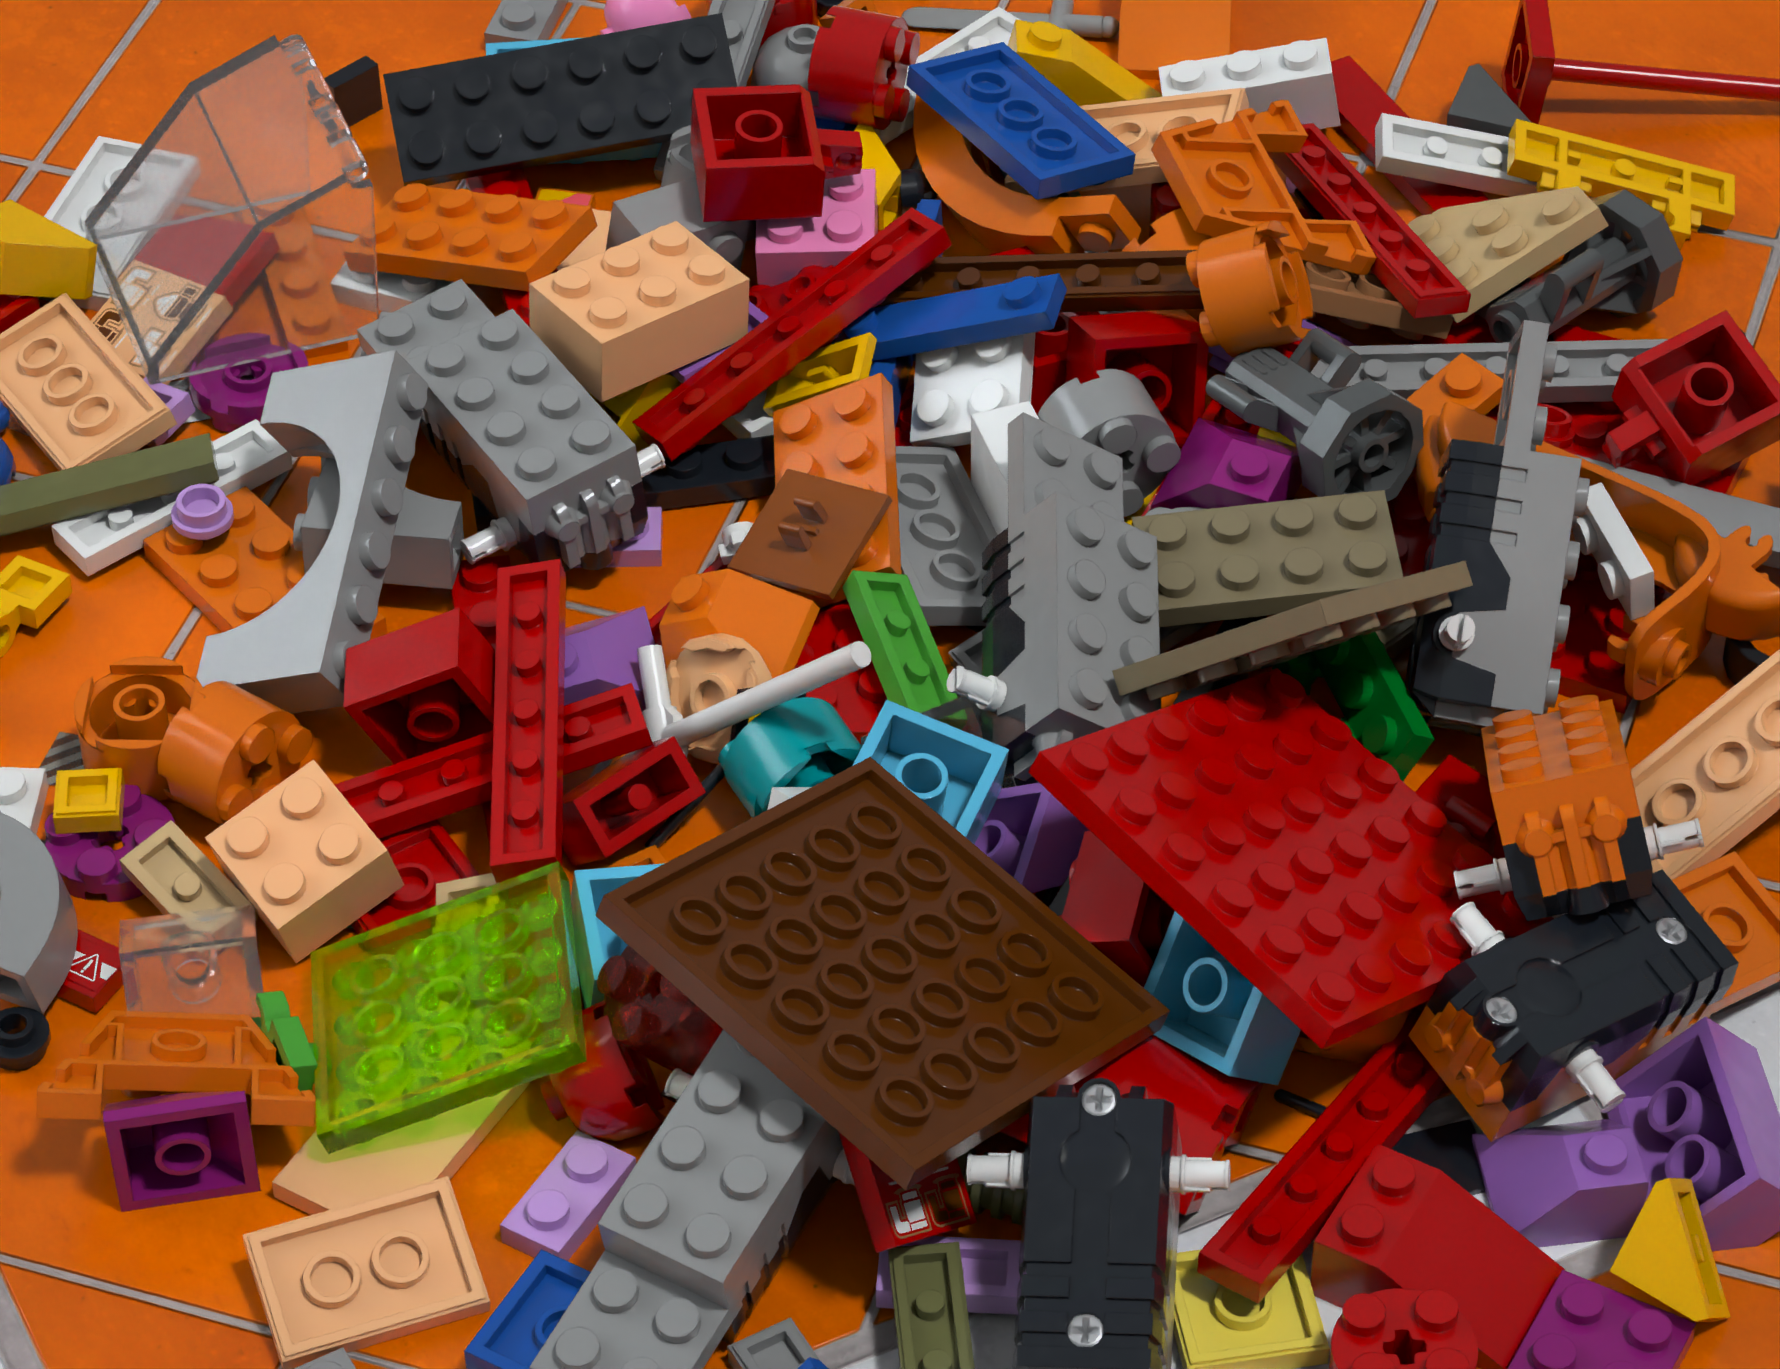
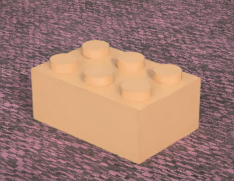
M674 221L529 283L530 328L576 380L602 403L730 346L748 333L750 279L678 221Z

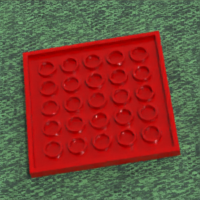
M1278 668L1039 751L1028 771L1321 1049L1430 1000L1445 973L1464 960L1473 957L1471 946L1460 934L1458 928L1450 921L1452 914L1465 903L1474 902L1476 908L1489 921L1496 931L1501 930L1505 939L1509 937L1514 938L1554 919L1550 916L1527 921L1514 898L1513 891L1505 892L1504 895H1501L1500 890L1459 900L1453 871L1493 864L1492 856L1481 847L1471 844L1447 822L1445 814L1437 806L1419 797L1399 778L1398 772L1392 765L1376 758L1352 736L1350 728L1343 721L1324 711L1305 693L1304 687L1298 680L1282 673Z

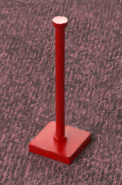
M1520 0L1501 74L1503 91L1525 116L1535 124H1539L1551 80L1780 102V79L1555 58L1547 0Z

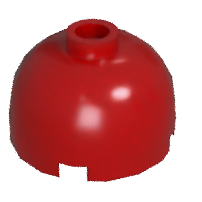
M608 999L577 1013L564 1022L553 1036L546 1060L551 1079L541 1083V1091L549 1110L557 1121L569 1117L579 1131L600 1141H624L660 1127L666 1117L658 1110L665 1108L653 1071L638 1040L630 1041L626 1036L621 1038L615 1026L626 1022V1019L612 1000Z

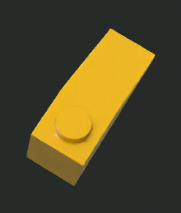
M1015 19L1007 46L1078 106L1162 97V94L1073 31L1059 28L1045 21L1032 23Z

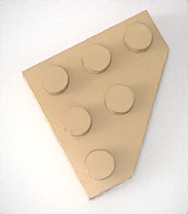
M1579 186L1444 207L1432 214L1419 216L1408 224L1413 232L1471 293L1468 312L1452 314L1456 323H1459L1609 226L1599 207Z

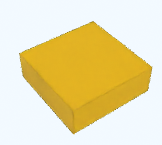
M122 768L57 771L53 810L56 834L122 831L125 792Z

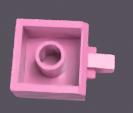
M861 169L860 174L825 179L822 217L756 220L755 257L758 284L771 287L791 280L798 275L801 269L811 265H818L824 268L830 265L835 267L878 234L876 170Z

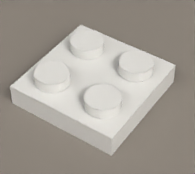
M1036 332L916 354L910 443L917 447H955L971 444V414L1027 401L1031 403Z

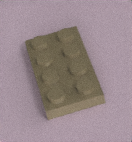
M1385 490L1132 517V526L1157 537L1159 627L1276 615L1319 599L1403 577Z

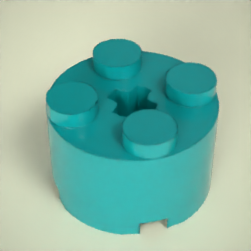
M802 697L793 698L761 712L741 730L734 740L722 748L718 760L724 770L728 784L753 818L767 811L772 787H813L850 768L857 758L862 745L830 703L819 698Z

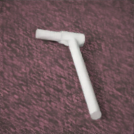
M856 641L683 718L682 714L677 711V707L671 705L662 645L643 646L637 649L646 710L642 711L652 742L674 736L687 758V745L868 666L872 658L871 651L864 642Z

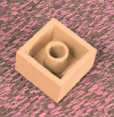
M314 759L205 837L224 873L255 907L257 915L296 964L404 886L386 847Z

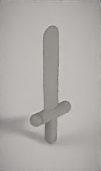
M1053 0L1050 14L1009 12L1022 21L1032 23L1038 21L1049 22L1059 28L1071 30L1080 37L1112 38L1119 31V23L1114 17L1072 14L1074 8L1073 0ZM912 7L904 11L901 17L911 27L962 30L991 10Z

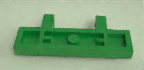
M1376 632L1359 635L1348 639L1349 641L1319 651L1308 652L1299 655L1296 659L1273 666L1272 670L1278 668L1282 673L1298 680L1308 696L1317 677L1325 678L1345 716L1340 720L1350 728L1352 736L1376 758L1392 765L1402 781H1404L1434 741L1430 729Z

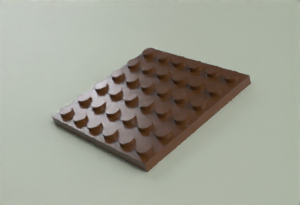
M871 757L605 894L595 915L904 1190L912 1187L1028 1114L1030 1100L1034 1096L1055 1097L1059 1085H1074L1161 1030L1170 1012L1158 999Z

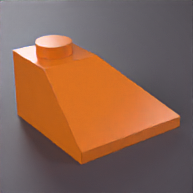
M732 569L683 576L673 589L671 600L659 624L666 670L671 660L678 659L680 653L685 649L681 647L690 639L725 633L743 638L762 656L773 679L795 668L820 608L812 600Z

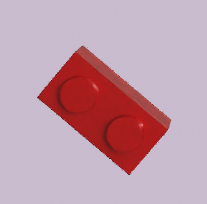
M674 736L652 742L653 745L626 754L563 795L562 848L572 866L609 857L706 793Z

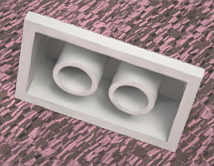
M1327 38L1310 41L1299 40L1287 45L1253 51L1242 50L1230 55L1196 61L1185 60L1177 64L1158 67L1162 97L1245 88L1249 108H1253L1257 113L1267 111L1271 102L1288 100L1301 124L1314 123L1319 129L1341 126Z

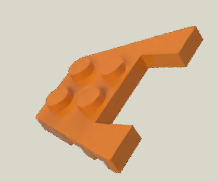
M1288 100L1271 102L1268 110L1257 113L1253 108L1237 111L1233 120L1217 124L1211 118L1162 131L1151 148L1194 232L1217 237L1276 220L1290 234L1289 236L1279 238L1286 252L1298 250L1302 260L1358 275H1367L1377 258L1356 221L1304 219L1267 154V152L1299 153L1308 137Z
M111 1010L82 1040L80 1056L77 1059L65 1058L56 1068V1081L54 1083L43 1081L37 1088L36 1118L101 1120L103 1090H121L125 1096L135 1099L160 1096L163 1091L191 1093L245 1091V1094L251 1095V1125L314 1127L316 1096L311 1090L300 1092L298 1089V1074L291 1066L278 1065L276 1062V1047L249 1015Z

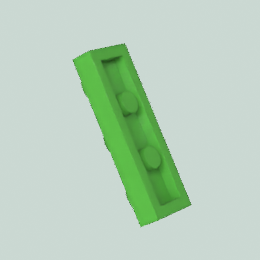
M852 570L842 588L864 643L871 651V660L887 700L959 729L966 715L957 694L947 690L946 684L949 674L908 576L905 574Z

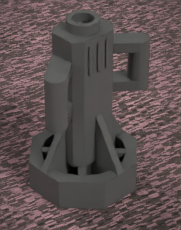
M1626 189L1591 199L1599 207L1609 225L1608 227L1564 254L1560 262L1533 279L1528 277L1474 313L1486 319L1490 333L1496 343H1504L1512 340L1524 320L1550 324L1549 335L1588 309L1610 312L1617 318L1653 310L1674 296L1683 257L1664 215Z
M1314 328L1306 334L1290 358L1272 347L1257 348L1251 352L1240 353L1225 371L1226 376L1214 375L1206 384V394L1248 423L1281 433L1296 444L1301 466L1302 486L1318 497L1385 490L1388 502L1398 496L1416 467L1417 455L1424 446L1422 410L1399 394L1370 378L1364 379L1352 386H1346L1359 369L1361 357L1358 353L1319 328ZM1322 359L1329 364V367L1321 378H1318L1311 371L1318 361Z

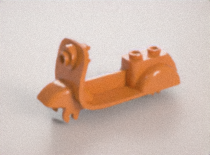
M1454 402L1444 403L1440 416L1435 414L1429 415L1423 428L1424 446L1419 451L1416 459L1418 497L1429 523L1436 511V508H1433L1435 489L1441 477H1437L1440 458L1451 440L1457 439L1494 444L1497 421ZM1543 441L1541 446L1536 445V452L1582 459L1579 477L1590 479V486L1602 482L1653 568L1654 585L1672 594L1646 616L1630 620L1627 613L1624 615L1623 631L1631 635L1629 641L1622 640L1614 635H1610L1607 640L1608 656L1614 661L1625 664L1624 688L1626 693L1634 700H1645L1657 693L1672 680H1677L1683 671L1702 653L1710 641L1712 633L1739 641L1767 640L1780 636V589L1769 581L1768 574H1760L1755 570L1767 561L1772 554L1773 539L1771 535H1764L1758 540L1756 546H1749L1747 544L1750 543L1751 528L1745 525L1735 530L1726 538L1718 535L1716 529L1705 517L1669 496ZM1571 528L1570 541H1576L1573 529Z

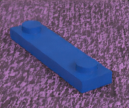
M1059 273L1036 278L1025 276L1009 283L874 307L867 310L845 327L831 344L871 332L877 339L873 362L1051 330L1055 326L1067 288Z

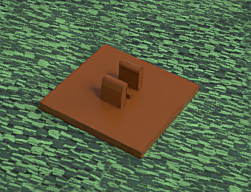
M787 469L727 567L760 581L833 600L891 504L892 499L889 495Z

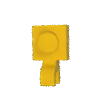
M17 555L0 572V658L12 646L16 631L21 623L37 629L72 594L70 574Z

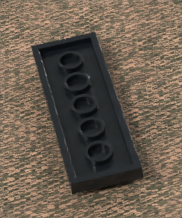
M722 13L383 74L404 186L414 183L429 186L668 142L671 140L672 134L677 130L691 125L693 88L737 87Z

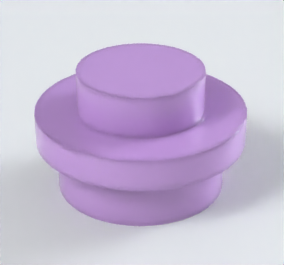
M195 484L183 489L178 494L176 503L171 510V518L174 529L182 536L196 540H209L223 534L231 527L234 521V511L231 501L219 487L211 484Z

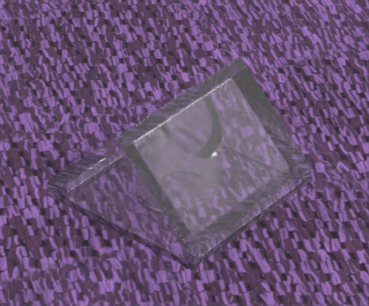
M254 904L120 920L119 957L127 1011L249 1015L251 1018L261 1017L255 999L257 993H264V983Z

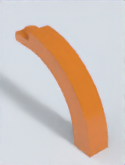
M916 94L913 133L916 153L922 171L933 190L960 224L976 241L991 252L999 253L1027 246L1035 254L1085 253V251L1100 253L1108 250L1124 249L1134 237L1138 241L1142 229L1116 194L1050 197L1037 200L1032 195L1016 192L998 184L992 178L988 157Z

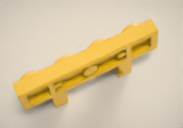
M1520 119L1515 120L1508 136L1507 175L1537 182V192L1579 186L1588 197H1599L1626 189L1664 215L1680 252L1685 240L1690 238L1691 231L1697 233L1700 225L1727 231L1735 216V175Z

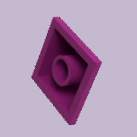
M1199 417L1181 449L1180 460L1168 473L1151 505V510L1158 507L1169 509L1181 507L1211 509L1293 500L1302 484L1297 448Z
M245 1091L175 1093L106 1104L103 1110V1121L121 1212L261 1191Z

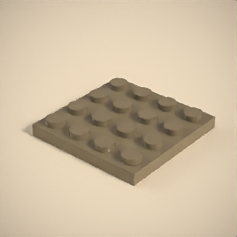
M1466 561L1457 562L1319 599L1113 670V676L1120 696L1146 689L1149 701L1186 689H1194L1260 668L1264 669L1296 659L1299 655L1319 651L1349 641L1348 639L1400 624V621L1451 607L1452 603L1449 594L1473 586Z

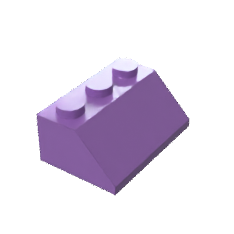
M1705 1016L1617 1078L1615 1082L1625 1092L1626 1097L1607 1114L1610 1120L1632 1128L1649 1181L1646 1199L1657 1181L1667 1178L1691 1179L1711 1250L1720 1251L1754 1247L1780 1231V1115L1757 1049Z

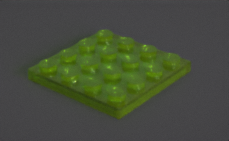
M559 861L310 952L314 1057L318 1064L317 1068L314 1069L317 1137L328 1154L355 1144L368 1142L380 1135L419 1121L429 1120L438 1114L485 1097L495 1096L507 1089L549 1074L559 1073L568 1067L587 1061L569 879Z

